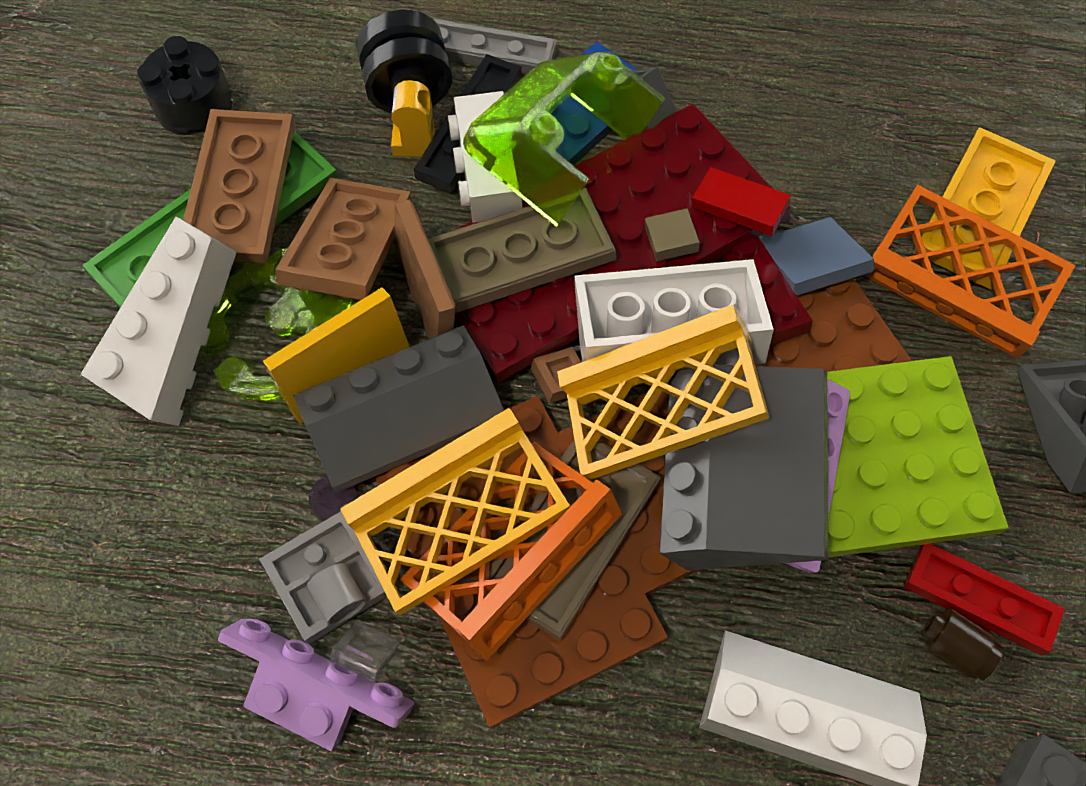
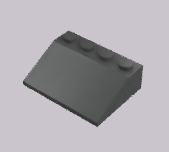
M713 365L712 368L730 374L735 365ZM756 366L769 419L666 454L660 554L685 570L828 560L827 372L824 369ZM696 370L675 371L670 379V386L684 391ZM744 373L741 380L747 382ZM707 375L695 397L712 404L724 382ZM735 387L723 410L734 414L753 407L750 393ZM669 395L668 415L678 398ZM689 404L676 426L684 430L697 427L706 411Z

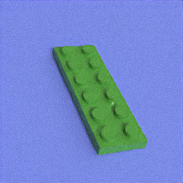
M295 131L275 226L320 194L330 177L339 179L337 170ZM191 189L82 265L88 275L119 308L123 305L175 217L184 219Z

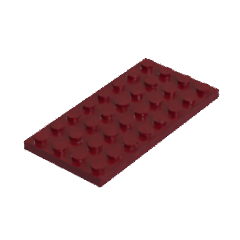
M694 104L664 118L654 128L644 129L522 194V208L586 188L616 250V260L455 313V321L459 327L464 325L479 350L485 365L497 383L531 365L533 358L550 354L579 338L575 276L708 264L733 251L734 247L763 234L692 208V197L710 167L772 188ZM788 206L779 224L790 218V206ZM687 208L700 242L699 252L656 261L645 229V218ZM470 221L469 223H467V224H465V225H463V226H461V227H459V228H457V229H460V228H463V227H466V226H469V225H472V224H475V223H472V221Z

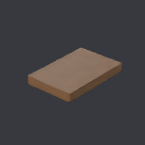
M410 199L396 202L395 254L427 335L431 339L454 329L456 306L413 202H410Z

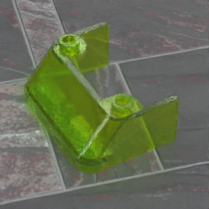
M594 52L540 62L470 124L463 138L466 152L475 161L556 227L563 220L589 181V178L556 152L564 140V131L561 124L550 113L571 95L621 137L627 139L634 134L639 136L645 130L666 99L623 64L616 55L609 52Z

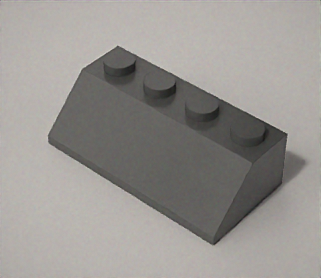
M464 325L293 395L334 493L440 449L504 411L483 358Z

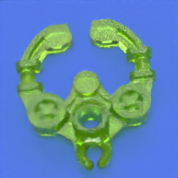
M288 247L280 249L268 257L267 264L247 262L242 265L243 270L228 278L219 306L213 307L207 326L211 331L206 346L201 345V349L206 354L224 349L229 344L230 330L223 317L229 307L238 302L235 294L252 284L259 290L264 287V284L271 283L275 289L283 294L267 310L265 315L268 326L275 334L280 336L290 335L293 332L306 330L305 334L349 308L351 301L354 299H346L338 295L328 294L324 299L318 300L326 293L311 290L303 291L294 287L276 284L275 269ZM236 357L227 358L214 370L221 387L233 396L246 400L267 401L279 398L284 400L271 375L254 376L251 368L244 361Z

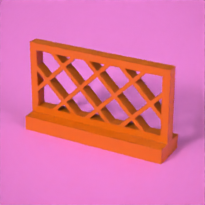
M917 184L880 246H878L873 254V272L862 276L1018 359L1035 342L1040 333L1039 329L1076 265ZM917 201L934 208L938 221L917 225L912 210ZM907 220L909 227L901 229L902 225ZM965 224L973 228L977 241L956 245L950 226ZM941 229L947 248L926 252L920 233ZM912 235L918 254L902 257L888 248L894 239ZM1004 244L1012 248L1017 262L996 266L990 246ZM980 249L986 269L966 273L959 253ZM950 256L957 275L942 278L934 274L929 260ZM1043 264L1059 274L1053 284L1036 287L1030 267ZM1020 270L1027 290L1006 294L999 274ZM989 276L996 297L982 299L974 295L969 281ZM1047 293L1042 302L1040 295ZM1030 298L1035 312L1030 324L1013 315L1009 304L1010 301Z
M535 442L532 443V446L544 465L548 467V471L559 489L578 488L583 494L557 521L548 525V531L539 541L523 543L524 541L492 559L498 560L514 557L513 568L504 578L489 580V561L480 567L478 582L457 585L455 582L423 601L486 661L622 515L609 487L597 479L591 482ZM525 452L504 473L523 476L528 460ZM497 481L490 504L495 505L499 500L515 497L516 500L520 486ZM528 489L527 495L548 492V508L556 504L549 491ZM482 495L478 498L477 502L481 501ZM468 509L448 530L470 534L477 511ZM544 510L532 511L530 513L539 514ZM487 513L481 531V538L491 539V530L508 528L510 518L503 516L491 518L492 514ZM519 520L518 526L526 521ZM444 539L437 564L452 567L462 561L465 552L458 553L457 541ZM430 549L419 560L427 561ZM411 567L400 578V581L412 591L419 586L424 570ZM478 594V605L461 621L454 615L455 597ZM444 598H445V600H444V605H443L440 601H438L437 599H444Z

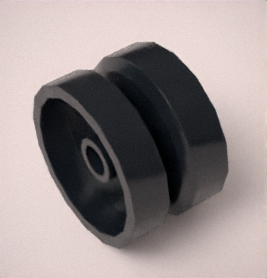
M401 9L385 12L371 19L360 30L356 41V48L367 98L376 108L392 113L394 89L402 81L412 80L424 84L429 89L432 106L436 105L448 94L453 83L448 56L445 53L441 29L433 18L420 11Z

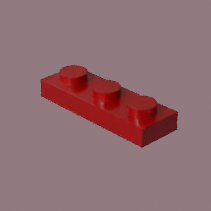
M933 544L919 546L903 585V588L948 610L952 608L972 622L1041 656L1051 652L1065 608Z

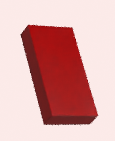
M710 167L692 197V208L773 236L790 204L791 195Z

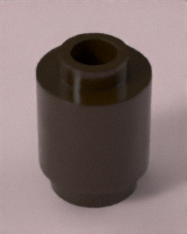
M952 608L944 614L936 611L927 621L921 633V636L927 639L924 647L927 652L969 678L974 675L981 681L988 678L995 670L1004 652V647L995 642L993 634Z

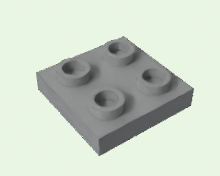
M341 511L259 559L307 644L314 642L387 597L354 530L347 524Z

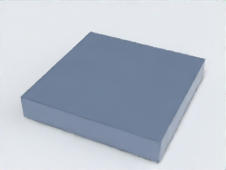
M831 217L773 234V236L769 235L760 238L797 296L873 272L874 258Z

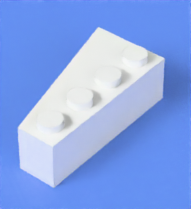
M175 217L81 372V375L149 420L179 426L184 410H180L186 389L192 388L197 373L193 371L201 345L206 346L211 329L207 328L213 307H217L220 304L236 251L182 219Z

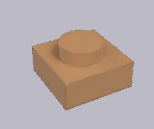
M573 347L533 358L531 371L549 403L567 398V394L560 388L557 371L581 363Z

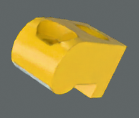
M402 81L394 89L391 117L393 121L392 155L422 157L434 138L435 133L430 92L424 84L418 81Z

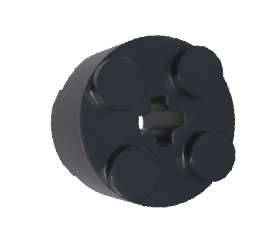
M181 36L170 37L164 42L162 47L152 52L137 69V76L158 122L172 133L190 135V130L201 128L204 133L211 109L231 110L232 108L230 87L219 58L213 50L203 44L187 41Z

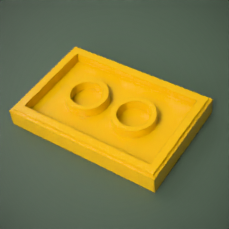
M381 287L263 360V363L293 416L299 424H302L304 421L294 399V394L407 349L410 346L391 296Z

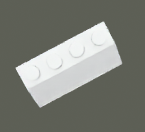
M754 259L575 276L582 362L734 305L748 328L752 342L749 345L754 363H766L774 329ZM738 349L719 355L714 365H736L740 358ZM686 367V368H683V369H681V370L692 369V368Z
M725 630L699 728L871 786H918L927 738L921 699L918 692Z

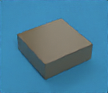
M687 208L645 218V229L656 261L699 252L700 242Z

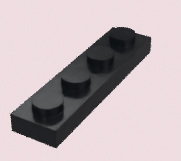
M486 54L460 96L503 91L506 104L522 78V67ZM455 105L448 115H455ZM448 116L415 166L414 174L415 179L452 193L463 173H456L453 148L460 147L459 140L451 141Z

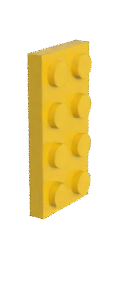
M979 127L942 197L1020 236L1056 160ZM935 211L929 222L938 221ZM965 224L950 226L956 245L977 241L973 228ZM941 229L922 234L921 237L926 252L947 248ZM1004 244L990 246L996 266L1007 264L1013 251L1012 248ZM915 248L914 251H913V254H916V255H917L918 253H917V250H916V248ZM980 249L959 253L966 273L986 269ZM950 256L929 260L956 273ZM989 276L971 280L990 290L993 289Z

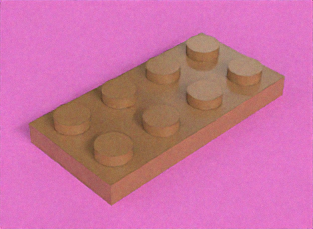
M210 110L183 221L236 251L234 262L267 264L295 130V121L292 114Z
M330 177L275 269L276 284L294 287L303 291L311 290L338 295L346 299L362 300L367 297L395 239V203L409 200L410 191Z

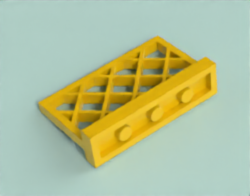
M734 305L557 371L560 388L567 394L581 475L588 480H592L770 418L749 345L752 342L748 328ZM738 349L740 358L730 374L712 368L719 355ZM686 367L696 370L684 391L667 384L675 371ZM744 373L747 382L741 380ZM707 375L724 382L712 404L695 397ZM642 383L651 386L639 407L623 401L632 387ZM735 387L750 393L753 407L734 414L723 410ZM662 392L678 398L666 420L649 413ZM599 399L607 401L608 403L595 423L585 419L583 405ZM689 404L706 411L697 427L684 430L676 426ZM618 408L634 414L621 436L606 429ZM644 420L661 427L651 443L639 446L631 442ZM601 435L616 442L607 458L592 463L591 451Z
M508 408L340 508L347 524L354 530L394 611L400 616L557 521L570 508V505L525 435L513 412ZM522 448L528 457L523 476L500 472L504 457ZM534 469L538 473L541 480L532 478ZM472 476L487 479L480 502L458 498L462 482ZM497 481L520 486L513 509L490 504ZM529 488L549 491L556 504L539 514L522 511ZM429 502L445 504L437 528L416 524L420 508ZM454 507L477 511L470 535L447 530ZM487 513L510 518L506 534L496 540L480 537ZM519 520L526 521L518 526ZM388 527L402 529L394 554L378 551L371 537ZM412 532L434 536L427 561L405 557ZM444 539L467 544L462 561L452 567L437 564ZM477 546L483 547L475 552ZM383 560L391 562L389 571L387 570ZM401 565L423 569L419 586L401 597L395 585ZM434 572L440 573L439 575L432 578Z

